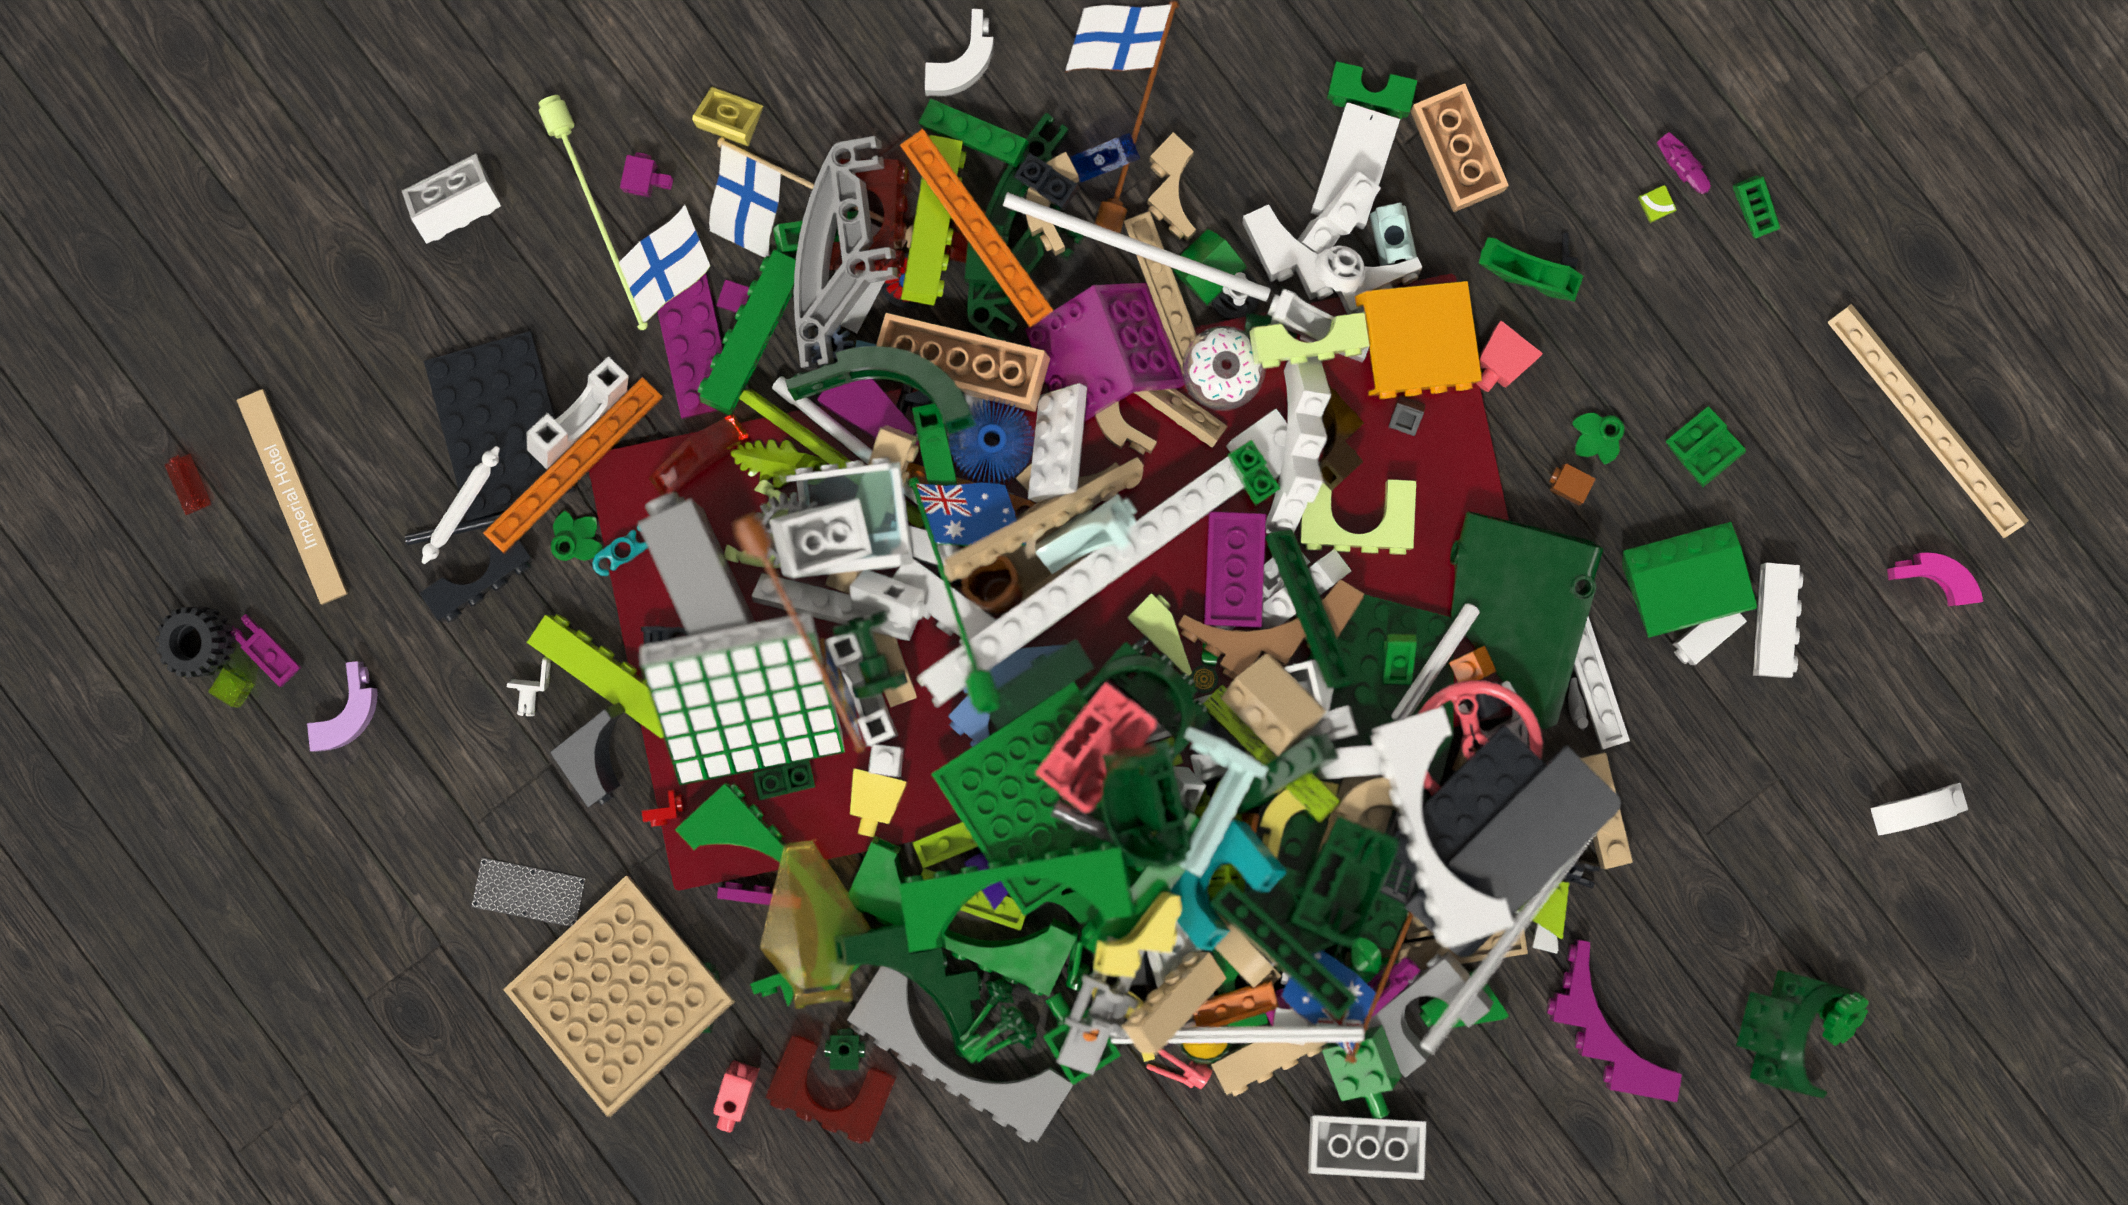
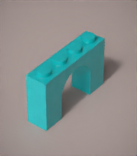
M1235 820L1229 822L1222 840L1218 843L1201 877L1185 870L1169 891L1180 896L1182 910L1176 922L1198 949L1212 951L1230 932L1229 928L1208 904V885L1212 875L1219 867L1227 863L1233 864L1254 890L1267 892L1287 873L1245 822Z

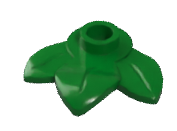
M1586 413L1572 422L1573 426L1582 433L1576 443V455L1591 457L1598 454L1604 465L1612 462L1617 457L1620 451L1619 440L1624 434V424L1618 417L1610 415L1602 418L1595 413ZM1606 425L1614 427V434L1609 435L1605 432Z
M564 511L555 519L553 524L555 537L551 542V552L557 559L568 561L575 557L579 560L587 561L594 558L603 549L600 543L593 540L597 530V520L595 517H582L574 521L571 515ZM564 542L570 544V549L567 552H562L560 548Z

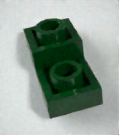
M809 760L752 773L758 801L815 787Z

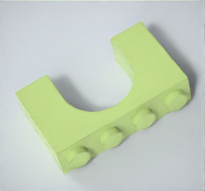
M1386 481L1382 521L1375 530L1366 534L1349 533L1335 522L1331 512V490L1322 482L1314 502L1307 503L1301 516L1299 545H1306L1305 550L1322 551V546H1334L1333 549L1337 552H1350V547L1361 548L1362 553H1378V549H1389V554L1406 555V550L1413 549L1416 481Z

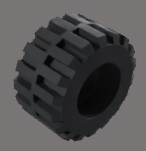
M184 607L175 609L171 612L172 615H166L163 619L165 624H160L157 629L160 631V636H156L155 642H159V647L156 648L157 654L162 655L161 663L168 664L167 670L176 672V675L180 677L214 675L215 672L223 670V665L228 664L231 660L228 657L229 654H233L235 649L231 647L232 642H235V636L230 634L233 628L231 624H226L228 619L225 615H219L220 611L210 609V607ZM194 628L198 630L202 640L201 650L197 656L194 655L189 644L190 634Z

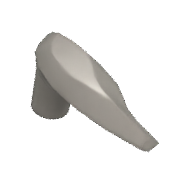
M1571 678L1568 695L1570 716L1574 724L1583 731L1588 726L1586 707L1578 689L1577 678Z

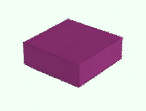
M725 280L716 306L737 313L740 305H746L750 298L747 295L749 287Z

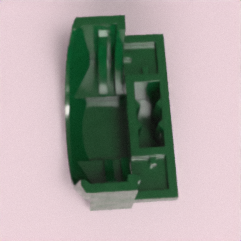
M1125 642L1084 687L1080 695L1088 701L1110 679L1176 738V741L1170 748L1173 761L1191 742L1184 738L1188 727L1200 731L1211 718L1207 715L1210 710L1199 700L1194 702L1193 697L1197 692L1194 688L1196 682L1183 672L1180 675L1173 669L1175 664L1165 654L1162 653L1158 656L1154 652L1151 657H1145L1146 653L1138 645L1133 643L1130 646ZM1130 673H1137L1132 680L1128 678ZM1180 712L1181 719L1177 722L1174 718Z
M1161 740L1139 748L1125 747L1103 754L1106 769L1104 782H1102L1103 815L1109 833L1124 853L1126 866L1164 870L1187 862V853L1191 852V846L1168 741ZM1151 831L1157 832L1158 840L1155 838Z
M1338 816L1327 841L1322 844L1300 893L1302 897L1291 921L1341 945L1351 947L1355 944L1361 935L1398 850V840L1370 827H1362Z
M1778 970L1771 996L1750 991L1736 1044L1738 1047L1756 1052L1750 1078L1776 1088L1823 1099L1828 1091L1812 1085L1805 1071L1804 1053L1808 1032L1816 1014L1827 1001L1835 997H1844L1846 994L1852 995V989Z

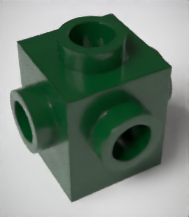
M839 1028L837 1033L831 1034L830 1040L825 1041V1057H830V1070H858L860 1068V1058H865L866 1043L865 1041H860L861 1035L854 1034V1029ZM841 1045H847L850 1051L848 1053L843 1052Z

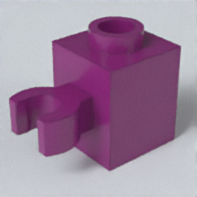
M635 153V156H626L620 188L626 193L651 198L653 186L671 190L673 178L669 175L656 173L658 165L654 160H651L652 156Z

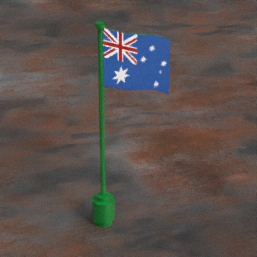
M911 478L907 483L909 488L913 489L973 670L968 673V677L964 680L972 707L976 708L977 713L980 714L991 712L999 707L998 701L1000 696L992 673L977 667L949 579L944 573V564L937 544L968 547L1016 522L1017 518L1006 486L1001 484L972 483L941 486L920 484L918 478Z

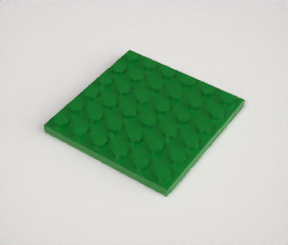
M1074 681L931 773L989 863L1005 861L1006 866L1017 865L1016 859L1033 856V861L1035 862L1044 860V854L1061 852V857L1071 856V850L1088 847L1089 852L1100 851L1099 845L1108 844V842L1081 829L1077 831L1073 829L1072 825L1052 817L1051 812L1058 799L1074 808L1081 809L1035 773L1051 753L1052 746L1085 704L1088 705V702L1080 695V690ZM1101 799L1087 813L1105 821ZM1021 876L1001 881L1023 916L1068 888L1064 884L1041 877Z

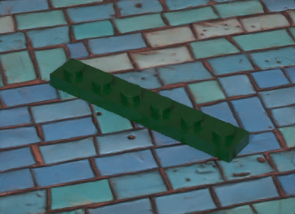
M1293 530L1269 533L1265 537L1327 689L1350 685L1355 680Z

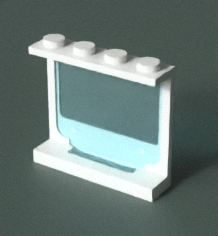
M889 458L873 459L871 466H864L863 461L846 463L847 469L838 470V464L821 466V472L813 473L812 467L795 469L796 475L786 476V482L797 481L799 502L803 495H806L808 500L805 504L808 506L813 501L817 502L815 507L817 508L859 499L872 550L870 555L799 577L895 567L913 563L900 462L889 463Z

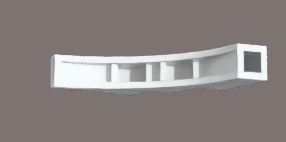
M1269 205L1243 216V225L1271 282L1276 279L1279 282L1292 277L1294 275L1293 272L1296 271L1310 300L1315 297L1320 300L1333 293V288L1326 287L1324 281L1319 280V274L1314 271L1316 268L1314 261L1318 258V254L1294 239L1278 221ZM1418 257L1394 265L1364 266L1366 279L1363 281V286L1358 287L1356 291L1350 290L1347 293L1337 291L1347 314L1365 313L1364 306L1356 307L1355 296L1360 293L1372 290L1393 289V286L1401 282L1403 285H1407L1417 280L1422 269Z
M1318 356L1308 357L1307 362L1301 364H1291L1290 360H1288L1284 369L1288 398L1286 446L1278 482L1281 489L1275 494L1265 523V532L1268 534L1284 530H1293L1294 533L1307 503L1314 502L1323 482L1317 459L1327 439L1321 416L1331 394L1322 362L1318 361Z

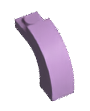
M363 662L346 663L349 699L342 713L329 721L307 724L310 751L332 750L349 744L369 725L377 704V689L366 688L365 684L369 683V672L367 667L363 666Z

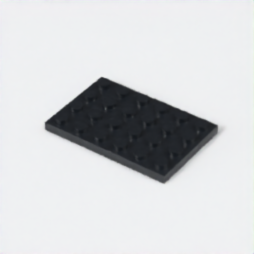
M531 331L424 361L459 491L474 468L482 463L483 454L486 451L492 450L495 446L500 448L497 465L491 467L488 479L465 513L467 521L505 512L548 470L527 450V432L547 413L554 420L556 419ZM575 486L571 487L564 495L576 492Z

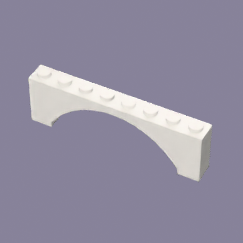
M1443 707L1372 729L1374 733L1372 735V743L1377 752L1380 751L1383 761L1380 764L1381 771L1385 779H1389L1392 788L1389 791L1391 801L1395 807L1398 806L1401 816L1398 818L1399 826L1403 834L1407 835L1409 845H1407L1408 854L1411 860L1416 862L1418 872H1416L1417 882L1420 888L1425 890L1427 896L1425 906L1428 914L1434 918L1436 924L1434 934L1438 943H1442L1443 947H1453L1514 926L1506 899H1493L1484 896L1456 879L1437 858L1425 833L1421 810L1425 774L1436 749L1444 737L1452 734Z

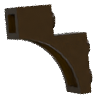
M1328 384L1331 396L1321 416L1327 439L1318 465L1323 483L1332 491L1364 462L1357 452L1346 443V440L1364 422Z

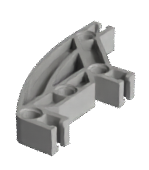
M875 136L836 143L829 151L822 165L807 204L799 236L794 275V314L800 365L801 368L806 370L817 369V363H812V346H820L822 359L818 360V365L834 364L831 337L870 283L899 279L897 267H889L887 271L875 272L874 262L884 258L896 259V251L890 247L868 251L874 242L866 183L855 175V173L884 168L883 157L875 156L873 160L861 161L860 151L869 148L882 149L881 140ZM847 151L850 152V161L847 164H841L840 158L842 154ZM857 206L859 210L857 217L849 220V209ZM838 225L843 263L828 282L832 247ZM859 262H865V271L861 275H856V265ZM817 325L819 333L817 337L810 339L808 331L812 326Z

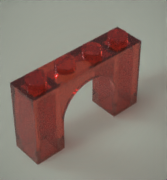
M840 159L841 164H847L850 159ZM883 159V169L855 173V175L866 183L867 191H873L878 195L884 207L883 224L878 233L873 236L874 243L868 251L887 247L896 251V259L884 258L876 260L874 262L875 272L887 271L889 267H897L898 274H900L901 267L904 266L905 262L904 251H902V240L906 237L903 212H906L908 206L907 196L904 195L905 184L909 181V170L906 167V163L900 160ZM833 242L829 270L836 272L843 263L840 242ZM862 261L856 265L855 273H863L865 271V262Z
M794 1033L765 1098L771 1100L770 1105L777 1109L785 1111L787 1107L797 1111L795 1116L811 1122L813 1118L822 1122L821 1127L828 1131L837 1133L838 1130L848 1133L847 1138L856 1143L863 1144V1141L869 1142L897 1077L871 1066L860 1093L853 1103L841 1109L825 1108L814 1101L807 1088L808 1071L820 1044Z

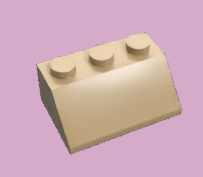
M1269 653L1265 654L1237 676L1221 697L1277 756L1304 741L1326 712Z

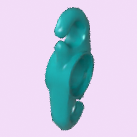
M631 530L628 535L615 539L595 555L592 562L593 569L600 576H608L609 570L602 569L599 565L601 559L608 558L611 562L610 570L615 571L619 565L632 561L648 549V544L646 541L638 542L636 540V531ZM626 542L630 545L631 553L628 557L619 558L616 555L615 549L619 543Z

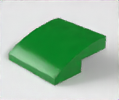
M1709 406L1666 440V444L1702 487L1746 453V449L1727 430V425Z

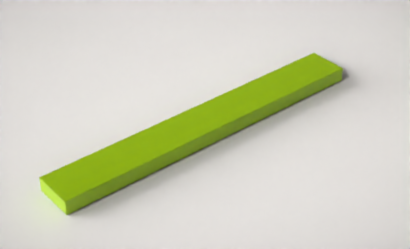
M753 389L744 390L739 397L747 405L830 465L838 464V470L847 469L846 463L852 462ZM865 472L846 474L845 476L860 486ZM905 500L907 520L919 529L925 527L920 510Z

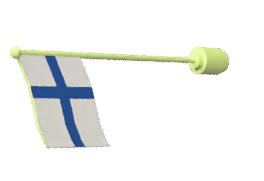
M559 95L544 98L539 102V113L548 135L555 136L557 139H563L639 325L637 327L640 330H645L648 327L647 321L665 303L695 284L710 268V263L688 210L684 205L674 218L640 241L619 262L567 137L571 134L570 129L575 125L564 100H561Z

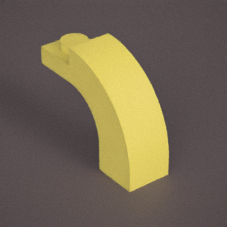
M1320 781L1336 797L1338 784ZM1287 789L1270 802L1259 824L1261 828L1270 829L1269 834L1263 835L1262 842L1276 859L1278 857L1283 828L1287 820L1294 813L1306 809Z

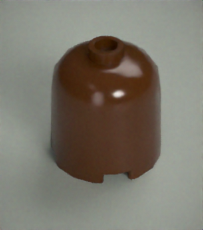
M1002 554L997 556L992 563L988 565L982 564L973 569L962 580V590L967 598L988 615H1006L1016 608L1023 598L1024 586L1022 578L1011 561Z

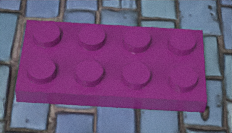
M1209 512L1205 625L1262 626L1266 514Z

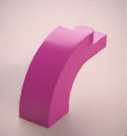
M1918 553L1913 555L1914 565L1912 560L1895 562L1896 567L1887 569L1888 580L1911 577H1926L1934 580L1944 590L1948 607L1983 602L1980 588L1972 574L1962 564L1950 557L1936 553Z

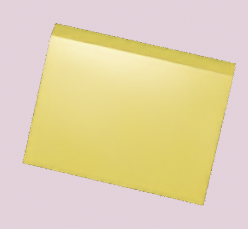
M711 87L694 113L692 120L697 128L749 146L763 105Z

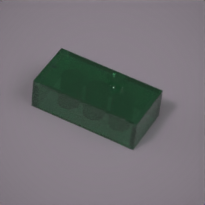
M1076 639L1048 657L1045 654L1040 655L1030 662L1031 668L997 688L1000 696L998 701L999 707L988 712L997 729H1000L1094 669V666Z

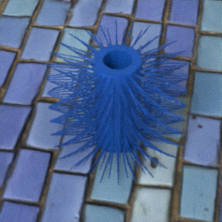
M983 397V411L979 400L977 407L973 403L974 405L972 406L975 407L970 409L974 419H976V426L961 430L956 436L953 435L958 432L950 435L949 439L960 437L957 440L949 441V445H953L952 447L956 450L954 452L950 448V451L956 457V468L959 463L960 472L965 469L963 476L972 467L968 474V479L978 466L973 476L974 480L984 460L978 478L979 482L986 459L987 464L989 459L988 483L990 481L991 463L993 483H995L994 467L998 484H1000L1001 480L1000 474L1004 483L1006 478L1009 482L1011 477L1008 476L1015 477L1013 475H1017L1016 473L1020 472L1018 466L1020 465L1023 468V463L1030 459L1029 456L1031 454L1026 456L1021 462L1019 461L1024 453L1033 448V445L1023 447L1025 444L1034 442L1027 434V432L1031 435L1032 433L1027 427L1026 422H1024V420L1026 421L1025 417L1022 421V419L1020 420L1021 413L1017 416L1018 410L1011 416L1015 405L1004 419L1010 403L999 423L1004 408L1003 404L997 424L996 418L994 423L995 397L991 423L990 401L988 399L987 415ZM988 437H993L999 444L995 447H989L985 444L984 440Z

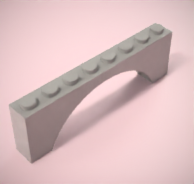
M881 966L847 1019L852 1023L850 1028L854 1029L855 1032L862 1036L865 1033L870 1034L875 1038L874 1043L886 1051L891 1048L898 1052L897 1058L909 1066L915 1063L922 1068L921 1073L932 1081H935L937 1078L946 1083L944 1088L957 1097L960 1093L970 1099L968 1104L981 1112L985 1108L994 1114L992 1119L1004 1127L1010 1124L1017 1129L1015 1134L1027 1142H1030L1031 1139L1036 1142L1039 1140L1073 1086L1068 1078L1051 1067L1031 1077L1014 1081L982 1080L950 1067L932 1052L914 1024L908 1001V978L897 971Z

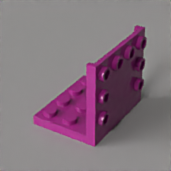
M1147 283L1093 285L1054 310L1031 328L1025 329L1032 348L1043 350L1050 357L1045 376L1049 392L1079 383L1087 387L1084 422L1133 392L1175 389L1186 384Z

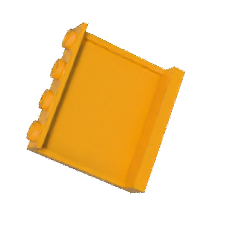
M1468 281L1372 290L1355 296L1356 307L1364 306L1376 388L1368 391L1369 396L1379 395L1380 399L1397 397L1396 393L1405 392V396H1416L1422 394V390L1430 389L1431 394L1447 392V387L1454 386L1456 391L1472 389V384L1482 381Z

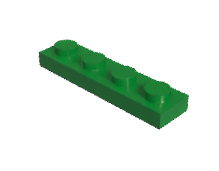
M930 99L919 121V125L925 129L949 139L963 141V145L1015 167L1018 166L1029 144L1027 139L933 99Z

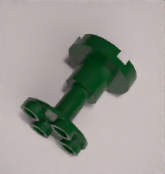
M886 611L874 613L868 619L858 616L847 620L845 624L833 627L835 637L855 633L863 659L858 661L863 680L851 686L854 698L856 699L882 694L884 690L889 688L894 690L908 683L905 670L890 671L885 653L878 652L871 628L889 620Z

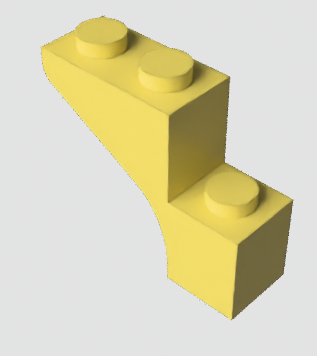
M1166 891L1159 893L1127 936L1115 941H1098L1093 969L1102 974L1135 977V971L1139 969L1141 961L1140 954L1138 953L1139 949L1171 953L1172 946L1177 941L1176 920L1182 910L1180 896Z

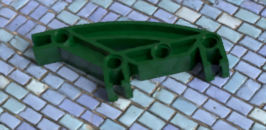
M1048 113L1044 114L1026 138L1029 144L1018 166L1008 165L985 213V216L992 225L1004 226V234L1010 235L1019 212L1003 206L1007 193L1024 199L1028 193L1029 188L1014 176L1029 155V149L1033 145L1042 146L1045 151L1037 158L1047 163L1052 160V155L1068 135V128L1062 124L1057 130L1058 134L1051 142H1047L1044 138L1040 137L1046 126H1050L1055 120ZM1051 203L1050 208L1060 211L1058 206ZM1055 225L1058 234L1061 232L1066 233L1074 238V242L1080 246L1084 240V235ZM1028 228L1011 252L1028 276L1031 277L1044 259L1043 243L1040 239V236L1044 234L1040 232L1032 237ZM1068 248L1058 255L1068 261L1074 252ZM969 283L968 320L971 327L982 336L1008 342L1005 338L1001 337L999 339L989 330L995 320L1008 326V331L1013 334L1018 328L1016 322L997 309L998 307L1009 306L1011 300L1000 285ZM978 310H986L990 314L986 322L979 323L974 319V315Z

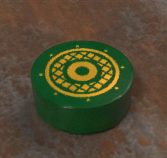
M1208 665L1196 667L1190 675L1196 682L1194 688L1199 693L1212 691L1218 683L1216 671Z

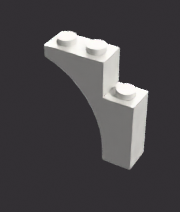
M1283 290L1281 296L1275 295L1268 315L1273 316L1270 324H1282L1284 329L1301 335L1300 339L1309 343L1322 340L1329 331L1331 321L1335 318L1286 290ZM1369 347L1362 350L1361 355L1349 358L1363 362Z

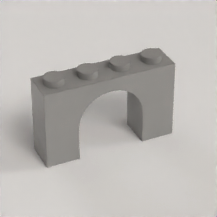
M1449 951L1442 957L1438 953L1426 963L1428 968L1421 974L1418 972L1412 980H1409L1408 985L1373 1016L1367 1028L1383 1026L1400 1072L1405 1078L1426 1062L1431 1053L1420 1046L1422 1042L1412 1032L1406 1022L1405 1008L1407 1003L1416 997L1427 995L1438 997L1448 1005H1452L1453 999H1456L1460 990L1462 991V987L1464 988V985H1466V982L1471 977ZM1478 988L1480 992L1476 991L1478 995L1474 994L1476 997L1472 996L1474 1000L1470 999L1472 1003L1468 1002L1470 1006L1466 1005L1468 1008H1464L1466 1011H1461L1464 1014L1460 1013L1461 1020L1468 1027L1489 1012L1494 1003L1480 988Z

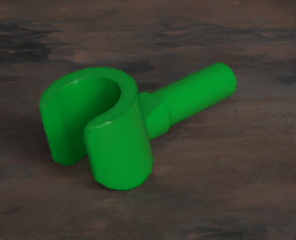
M1203 643L1201 662L1203 665L1215 667L1217 657L1205 650L1206 644Z

